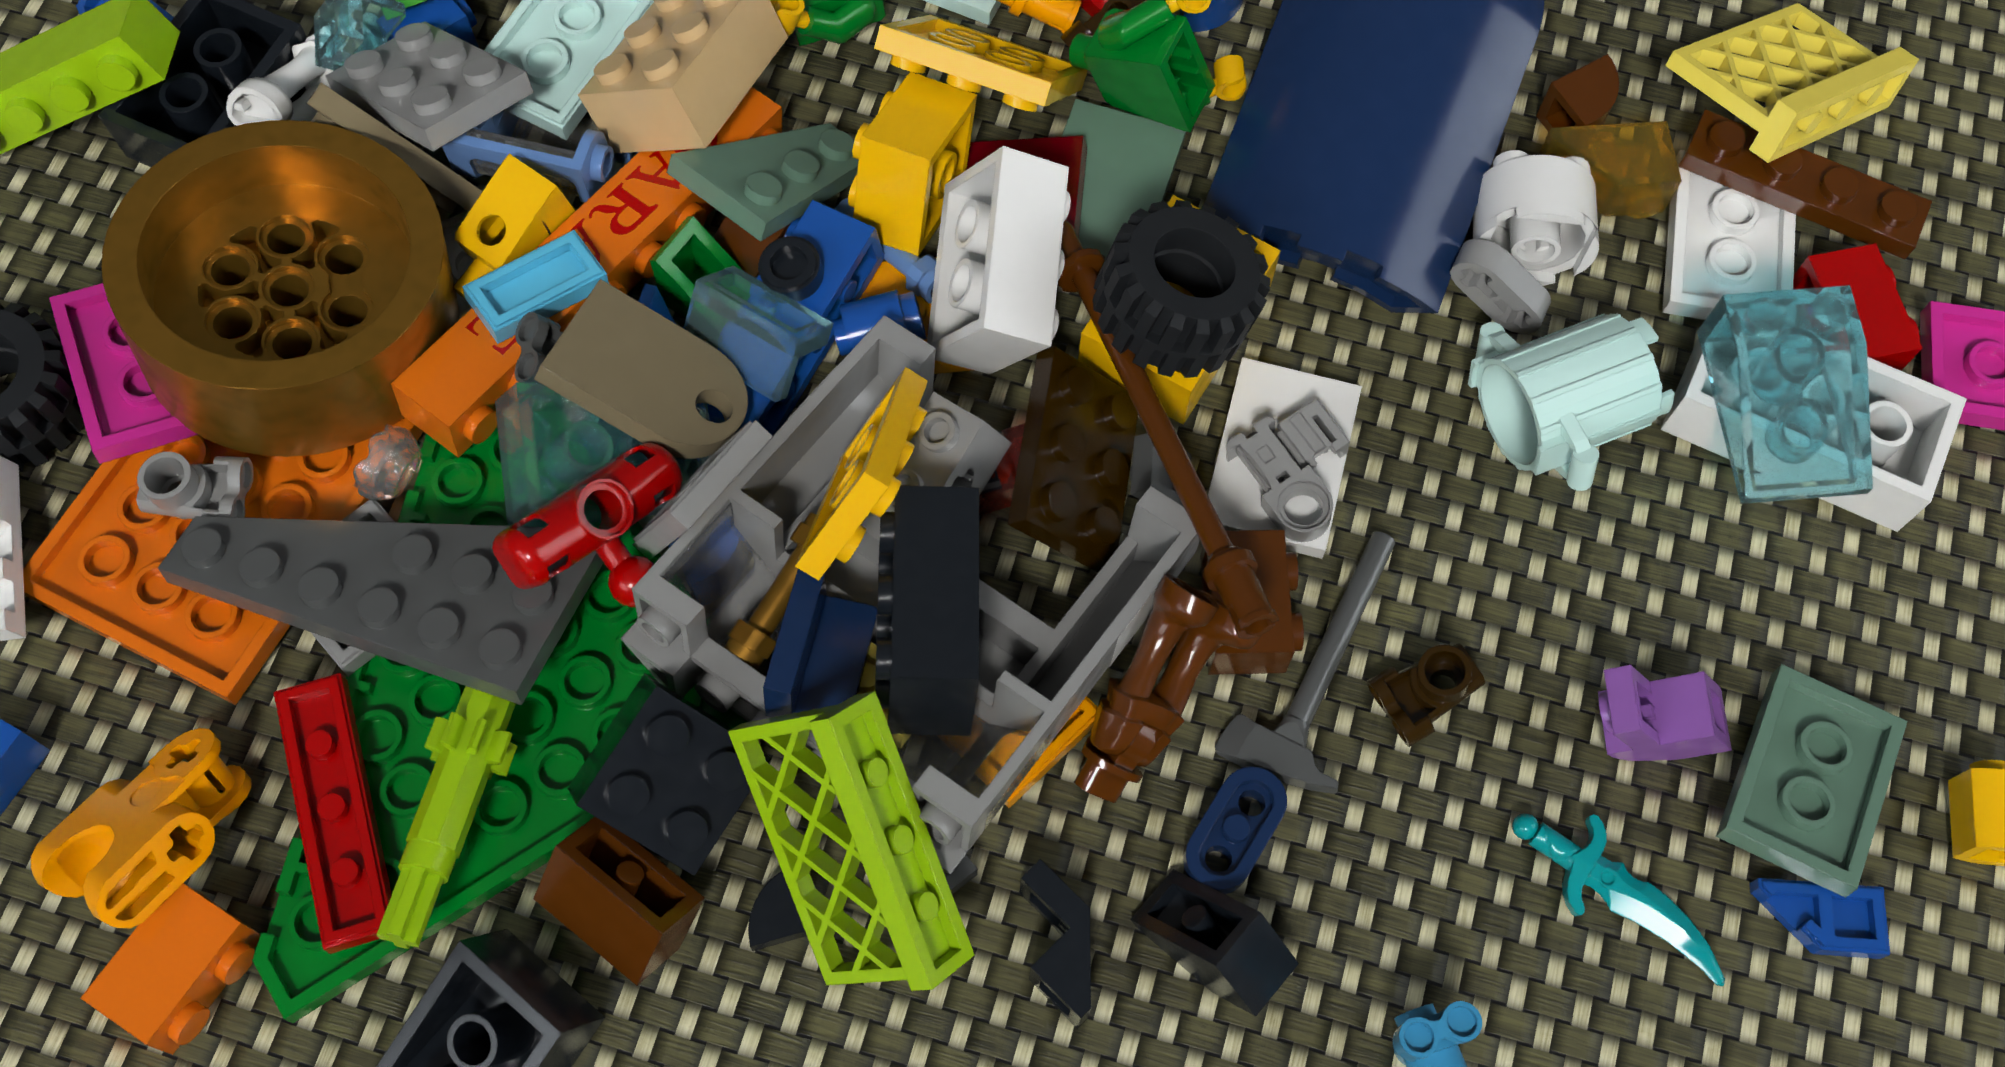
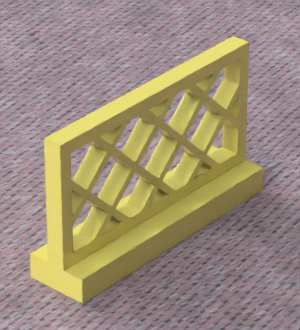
M1796 3L1676 49L1672 52L1665 66L1759 133L1749 150L1769 163L1888 108L1919 61V58L1902 47L1878 56L1806 7ZM1754 100L1765 102L1766 107H1763Z

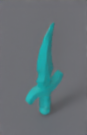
M1522 813L1514 818L1512 829L1518 838L1529 840L1528 844L1566 869L1562 883V894L1565 904L1573 916H1580L1585 912V906L1582 901L1583 885H1587L1601 895L1611 912L1637 923L1665 940L1696 964L1717 986H1724L1725 978L1712 949L1691 919L1654 885L1634 878L1627 871L1624 863L1611 862L1601 856L1607 843V833L1599 816L1593 814L1585 819L1588 829V840L1583 848L1542 822L1539 825L1533 815Z

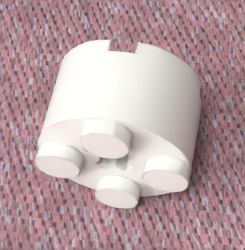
M1519 150L1502 152L1493 160V167L1483 174L1478 203L1473 215V239L1488 240L1503 247L1542 286L1556 283L1555 274L1573 268V276L1585 271L1594 262L1599 252L1596 187L1588 161L1576 156L1564 158L1553 155H1528Z

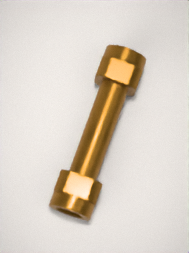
M812 512L809 513L804 523L800 521L791 535L790 540L795 542L797 546L748 623L738 618L728 633L730 638L724 648L757 670L763 660H768L774 651L776 641L770 637L785 614L798 570L795 565L816 517V514Z

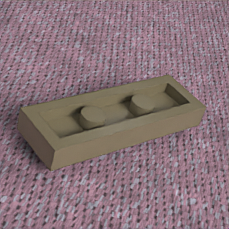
M319 83L306 104L317 111L311 122L333 125L356 132L388 148L408 164L419 178L426 183V187L435 204L451 215L458 205L466 211H470L483 192L323 83Z

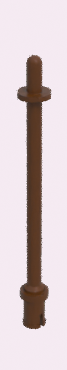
M1064 221L1061 250H1063L1065 255V264L1057 285L1065 292L1079 293L1209 557L1202 573L1209 589L1219 592L1235 625V631L1239 638L1251 639L1271 630L1275 626L1274 622L1279 620L1275 609H1272L1255 575L1258 564L1250 550L1232 545L1145 369L1132 363L1136 355L1129 349L1120 354L1111 345L1115 338L1113 334H1103L1097 322L1102 313L1093 310L1092 299L1096 292L1093 287L1106 258L1098 249H1084L1073 226L1068 221Z

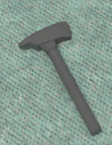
M1378 531L1372 533L1286 716L1271 731L1243 714L1237 715L1225 728L1215 745V752L1219 756L1244 768H1263L1274 774L1284 784L1330 794L1338 792L1339 782L1321 773L1315 766L1313 753L1307 748L1308 730L1395 546V540L1390 535Z

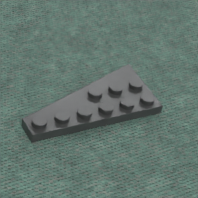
M195 516L158 569L166 582L522 705L604 562L594 551L570 568L549 579L546 584L532 589H520L512 583L492 550L495 537L509 526ZM521 526L517 530L529 538L544 527ZM568 555L549 566L548 571L566 561Z

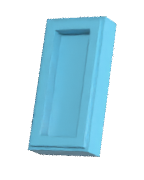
M572 230L462 286L465 299L497 344L516 334L518 323L525 314L534 312L549 318L587 298L600 279L608 284L609 282L606 271L577 232Z

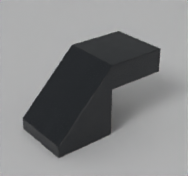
M1040 859L1021 877L1019 893L1062 936L1031 966L1029 980L1078 1029L1088 1019L1091 1010L1090 907Z

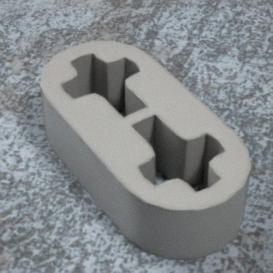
M1471 239L1463 243L1450 271L1453 282L1494 322L1500 324L1503 328L1520 334H1530L1538 331L1551 304V296L1548 291L1500 245L1483 239Z

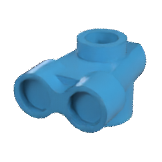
M1465 1001L1453 1002L1440 1013L1436 1012L1433 1003L1415 1008L1394 1018L1397 1029L1393 1035V1049L1398 1060L1406 1067H1467L1458 1044L1468 1043L1479 1035L1482 1029L1481 1015L1476 1007Z

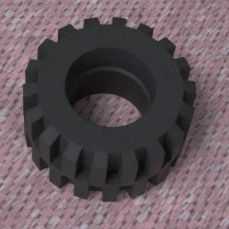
M1176 200L1173 207H1170L1164 201L1152 203L1148 212L1140 208L1131 215L1128 223H1123L1099 271L1093 287L1096 292L1092 299L1093 310L1102 313L1097 323L1103 334H1113L1115 337L1111 345L1120 354L1124 353L1127 349L1132 351L1136 355L1132 363L1143 369L1146 368L1147 364L1158 367V374L1172 377L1175 370H1179L1184 378L1198 377L1202 368L1208 373L1220 369L1225 360L1229 362L1236 354L1267 302L1265 297L1270 290V278L1264 275L1268 268L1265 256L1254 252L1258 245L1250 234L1242 235L1237 230L1239 223L1229 216L1225 220L1215 215L1216 209L1203 205L1201 209L1192 208L1190 201ZM1166 281L1182 286L1195 297L1176 290Z
M11 302L6 308L0 304V377L17 373L12 383L0 394V456L18 464L19 472H23L24 463L31 461L38 467L49 461L46 454L55 447L62 452L71 443L66 438L71 430L80 432L84 421L80 414L79 403L60 336L36 312L30 314L24 306Z

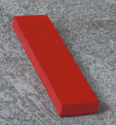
M337 673L274 692L322 947L329 954L378 940L377 932L392 896L348 681L341 673Z

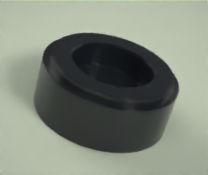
M788 236L773 241L764 249L758 263L759 275L766 290L771 296L784 302H798L810 297L818 290L824 277V267L817 249L812 243L801 237Z

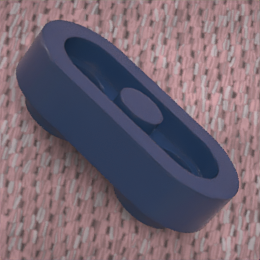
M1245 767L1233 772L1225 780L1190 837L1184 851L1183 865L1188 877L1223 894L1237 890L1245 882L1282 820L1287 808L1285 788L1274 774L1259 767ZM1243 797H1252L1260 803L1262 811L1256 816L1246 815L1241 811L1238 801ZM1210 852L1222 853L1228 860V869L1222 872L1211 870L1205 862V855Z

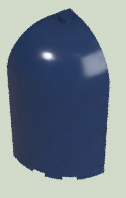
M1283 0L1204 205L1216 209L1215 215L1225 220L1229 216L1239 223V229L1281 250L1277 264L1299 269L1302 259H1306L1334 269L1330 278L1331 281L1359 292L1391 313H1438L1451 278L1450 271L1463 245L1478 203L1483 174L1492 165L1536 43L1543 19L1544 0Z

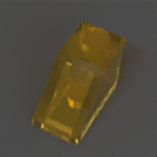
M1667 121L1551 128L1538 154L1564 158L1576 156L1588 161L1591 175L1595 181L1597 211L1605 217L1628 215L1634 219H1642L1657 213H1663L1682 182Z

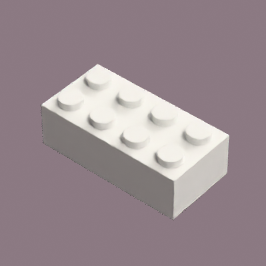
M1725 297L1698 336L1675 392L1672 408L1666 414L1660 430L1898 532L1931 503L1967 398Z

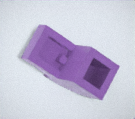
M1632 665L1604 670L1607 690L1598 691L1607 755L1628 761L1679 760L1732 751L1721 687L1704 671L1649 681Z

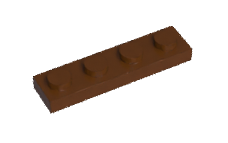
M1706 109L1702 113L1678 167L1865 244L1876 243L1880 250L1904 260L1916 248L1932 204L1931 200L1802 148L1767 163L1749 150L1759 133L1758 131Z

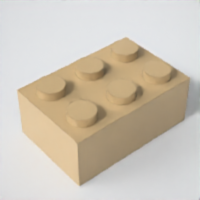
M653 0V4L644 15L627 27L624 31L625 38L612 54L595 66L594 76L578 94L598 130L604 133L607 144L613 148L614 153L707 148L788 39V35L770 0Z

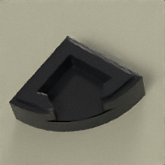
M782 871L763 887L754 902L748 927L749 943L752 951L807 936Z

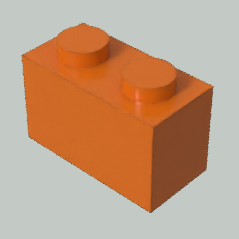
M183 883L143 923L135 928L80 999L145 1045L173 1055L180 1045L188 1044L202 1031L210 1016L209 1007L225 986L235 983L248 971L253 963L255 947L261 934L197 890Z

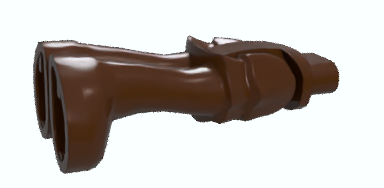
M1165 574L1154 593L1153 609L1131 665L1122 679H1109L1107 698L1100 700L1091 736L1087 738L1081 751L1087 760L1074 783L1087 793L1116 803L1128 781L1139 783L1143 777L1142 772L1136 766L1146 767L1153 762L1171 742L1170 736L1184 723L1181 717L1195 682L1209 657L1221 646L1251 649L1258 643L1262 635L1251 639L1239 638L1235 631V625L1222 600L1202 589L1197 590L1178 577ZM1176 645L1165 671L1163 672L1160 680L1154 687L1164 663L1166 662L1171 651Z

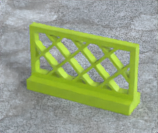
M876 691L854 695L838 705L741 723L728 731L826 985L907 980L911 991L933 990L975 956L925 821L919 817L921 814L919 805ZM810 730H812L822 758L806 747ZM758 739H763L784 755L780 771L766 762ZM798 768H801L821 784L817 800L794 783ZM835 796L838 798L847 824L831 812ZM787 804L809 821L805 836L791 826L785 811ZM823 832L847 850L842 865L819 848ZM860 861L864 866L872 889L855 876ZM811 868L834 885L830 900L815 888L810 875ZM848 897L872 916L867 929L843 911ZM884 927L888 929L896 953L880 941ZM835 931L859 950L855 962L843 961L834 937Z

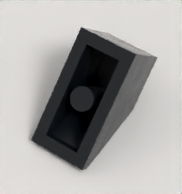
M1174 869L1130 919L1142 933L1211 992L1255 1017L1299 964L1261 912Z

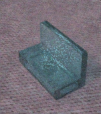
M733 265L696 279L683 329L721 351L738 369L745 385L770 400L779 402L788 395L799 358L827 345L834 323L788 296L771 290L762 281Z

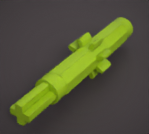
M465 686L455 712H451L449 719L435 718L424 747L433 751L430 759L436 761L406 838L407 844L398 865L401 872L377 932L379 939L391 941L395 946L409 949L410 946L419 948L441 886L448 882L455 861L460 856L487 780H491L493 773L507 776L517 745L510 742L513 734L507 732L506 729L516 703Z

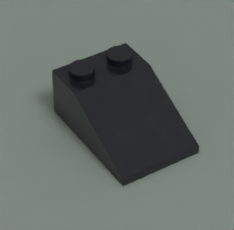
M503 929L458 942L376 1067H572L606 1017L508 929Z

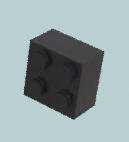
M645 673L568 787L578 807L694 876L751 791L728 734V731L732 728ZM762 749L766 762L769 763L772 758Z

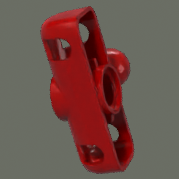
M643 443L630 448L501 531L493 541V553L516 587L532 589L546 584L549 579L570 568L595 551L610 570L608 587L612 597L623 606L636 608L632 588L654 563L645 557L632 556L618 536L623 535L629 527L650 514L657 506L672 499L680 491L682 486L680 466L674 456L657 443ZM635 452H641L647 457V460L637 467L624 460ZM663 491L662 495L655 500L654 496ZM587 498L593 500L600 509L601 524L599 529L593 527L587 521L584 514V504ZM535 518L541 519L548 524L529 538L517 530ZM568 555L566 561L548 571L549 566Z

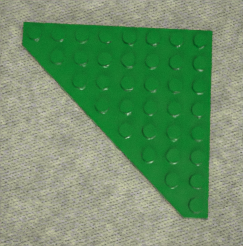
M536 390L528 399L524 401L518 400L499 418L494 432L484 442L480 444L473 443L459 458L426 434L419 454L422 459L420 470L413 490L407 491L397 522L511 526L602 466L552 391L541 392ZM587 498L584 504V514L587 521L593 527L599 529L601 524L600 509L593 500ZM535 518L522 526L545 527L548 524L541 519ZM636 522L623 535L618 537L632 556L645 557L632 545L635 542L633 540L634 537L643 529L639 522ZM660 553L655 555L650 561L655 564L661 557ZM604 563L523 704H516L506 731L513 734L510 742L517 745V749L507 776L493 773L491 780H487L460 856L455 861L448 882L441 886L421 942L549 862L557 844L595 817L576 805L568 787L644 673L657 681L620 639L636 622L638 618L636 608L623 606L612 597L608 587L610 570ZM669 569L662 578L686 594ZM376 655L349 677L346 675V679L348 681L391 893H393L401 872L398 865L407 844L406 838L436 761L430 759L433 751L426 749L424 745L435 718L441 717L448 720L451 712L456 711L465 685ZM696 684L683 697L731 728L748 722L730 708L726 713H722L711 707L696 692ZM299 833L298 838H292L275 890L279 897L267 933L261 932L252 961L283 1019L295 1023L404 954L413 946L406 949L395 946L391 941L378 939L332 954L323 950L301 833Z

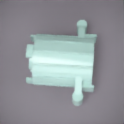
M1618 313L1601 314L1522 345L1509 336L1500 324L1496 322L1485 323L1480 328L1476 357L1471 361L1468 379L1470 388H1478V399L1486 426L1500 452L1518 470H1531L1535 475H1539L1555 469L1566 479L1568 486L1576 491L1587 490L1593 483L1599 460L1597 446L1651 426L1657 417L1670 412L1675 395L1672 389L1662 392V383L1654 360L1655 358L1648 347L1649 344L1655 343L1659 339L1654 329L1643 317L1629 322Z

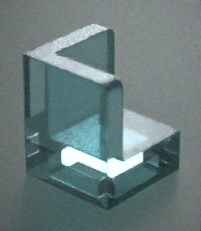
M325 0L314 15L315 65L334 71L344 66L345 60L354 53L373 50L386 43L387 39L406 17L405 4L395 0Z

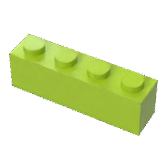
M110 0L1 52L0 154L165 80L180 31L148 0Z

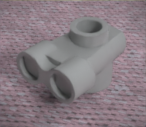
M157 453L148 458L139 469L137 475L139 490L136 498L138 508L144 513L172 516L179 519H194L195 516L245 518V496L252 486L253 464L248 457L216 456L213 463L190 464L178 453Z

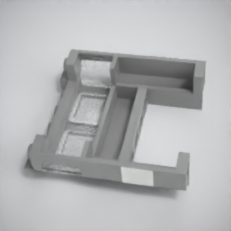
M884 315L840 364L826 376L790 415L788 420L689 530L682 534L632 588L638 618L620 639L658 682L682 697L696 684V692L711 707L722 713H726L730 708L748 722L771 718L765 714L763 686L773 652L768 660H763L757 670L724 648L730 638L728 633L738 618L748 623L797 546L795 542L790 540L791 535L800 521L804 523L810 512L817 514L841 455L905 367L928 380L919 404L920 407L924 408L933 393L935 347ZM1150 486L1137 502L1128 536L1055 629L979 579V683L971 735L912 734L902 748L896 746L921 811L919 817L925 821L943 872L951 874L1097 681L1107 668L1112 665L1150 615L1153 609L1154 593L1163 576L1170 574L1177 577L1196 553L1200 539L1185 508L1154 487ZM870 512L861 524L866 528L864 537L851 558L845 564L835 558L826 570L827 596L868 604L877 608L880 518ZM783 618L770 637L776 642ZM877 622L871 641L875 645L877 634ZM810 730L806 747L822 758L812 730ZM758 739L767 747L776 750L763 739Z

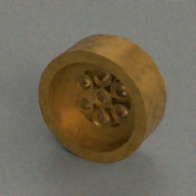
M296 120L254 122L225 128L183 145L161 159L136 181L116 209L107 229L103 245L101 267L107 300L150 389L163 407L182 422L185 427L207 440L241 452L283 457L313 455L352 446L390 428L404 418L400 412L391 383L459 320L458 300L456 291L453 288L454 280L441 219L426 185L408 164L388 148L368 137L333 125ZM359 323V324H357V325H355V326L346 327V326H348V325H350V324ZM240 335H244V336H242V337L233 339L234 337H237V336H240Z

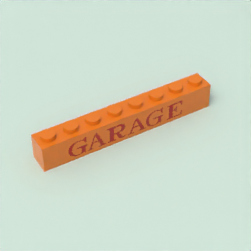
M751 87L707 147L782 133V107ZM694 149L638 152L535 249L575 230L606 271L609 284L628 294L644 277L648 279L654 276L650 260L688 216H694L703 226L707 216L715 209L667 174L671 154ZM587 298L548 319L559 323L561 326L560 331L564 332ZM471 308L391 383L402 416L458 458L473 443L480 444L484 442L496 429L499 418L518 400L524 401L536 391L534 388L519 383L515 378V366L521 354V346L517 343L515 335L497 344Z

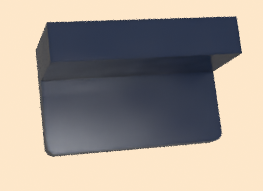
M797 570L763 686L765 714L767 717L838 705L858 693L877 622V608L868 604L827 596L826 572L818 581L802 570Z

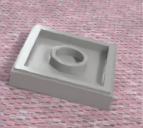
M756 420L753 423L749 421L714 454L706 459L682 485L680 491L634 537L633 540L635 542L632 545L646 558L652 559L689 530L773 436Z

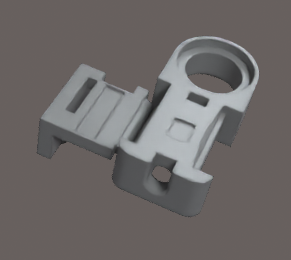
M1317 399L1279 422L1277 427L1280 431L1276 435H1274L1275 419L1264 417L1253 424V430L1247 437L1243 433H1239L1227 443V461L1229 462L1237 456L1241 459L1265 491L1261 496V507L1278 530H1285V537L1297 542H1309L1319 538L1326 532L1331 521L1333 499L1329 490L1313 471V468L1317 467L1315 458L1323 453H1327L1329 449L1341 458L1348 453L1350 441ZM1284 475V478L1281 481L1277 480L1279 477ZM1295 496H1310L1319 503L1322 514L1312 524H1296L1285 513L1284 507L1286 503Z

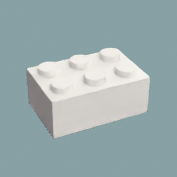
M1002 146L945 184L927 343L936 348L935 360L992 374L1051 347L1059 325V314L1055 309L1057 284L1065 264V255L1063 250H1061L1063 223L1069 213L1071 204L1070 194L1067 191L1069 167Z

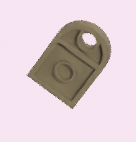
M601 279L541 363L534 378L537 382L641 443H657L666 448L674 457L683 459L702 458L714 454L738 431L744 421L748 408V395L744 380L735 365L721 351ZM707 403L716 407L722 413L725 422L714 423L706 420L699 414L695 404Z

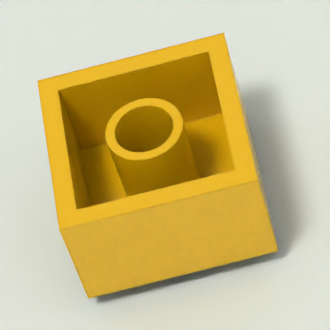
M910 72L895 92L889 90L885 94L878 114L870 124L864 122L860 126L852 148L853 158L859 160L858 171L849 190L848 205L854 207L853 218L876 228L881 244L919 256L939 227L945 184L967 169L977 94Z

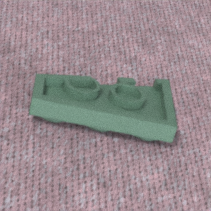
M828 123L709 146L705 149L671 154L667 174L761 242L801 217L812 200L823 203L850 186L857 175L859 160L852 156L854 139L846 132L838 130Z

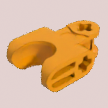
M198 728L187 731L163 747L148 761L150 765L132 781L117 779L105 783L36 845L31 855L32 874L38 885L56 895L72 898L84 896L92 915L102 922L116 928L135 927L143 923L206 861L215 843V829L213 827L237 809L247 798L252 787L251 778L240 766H226L219 757L221 741L210 729Z

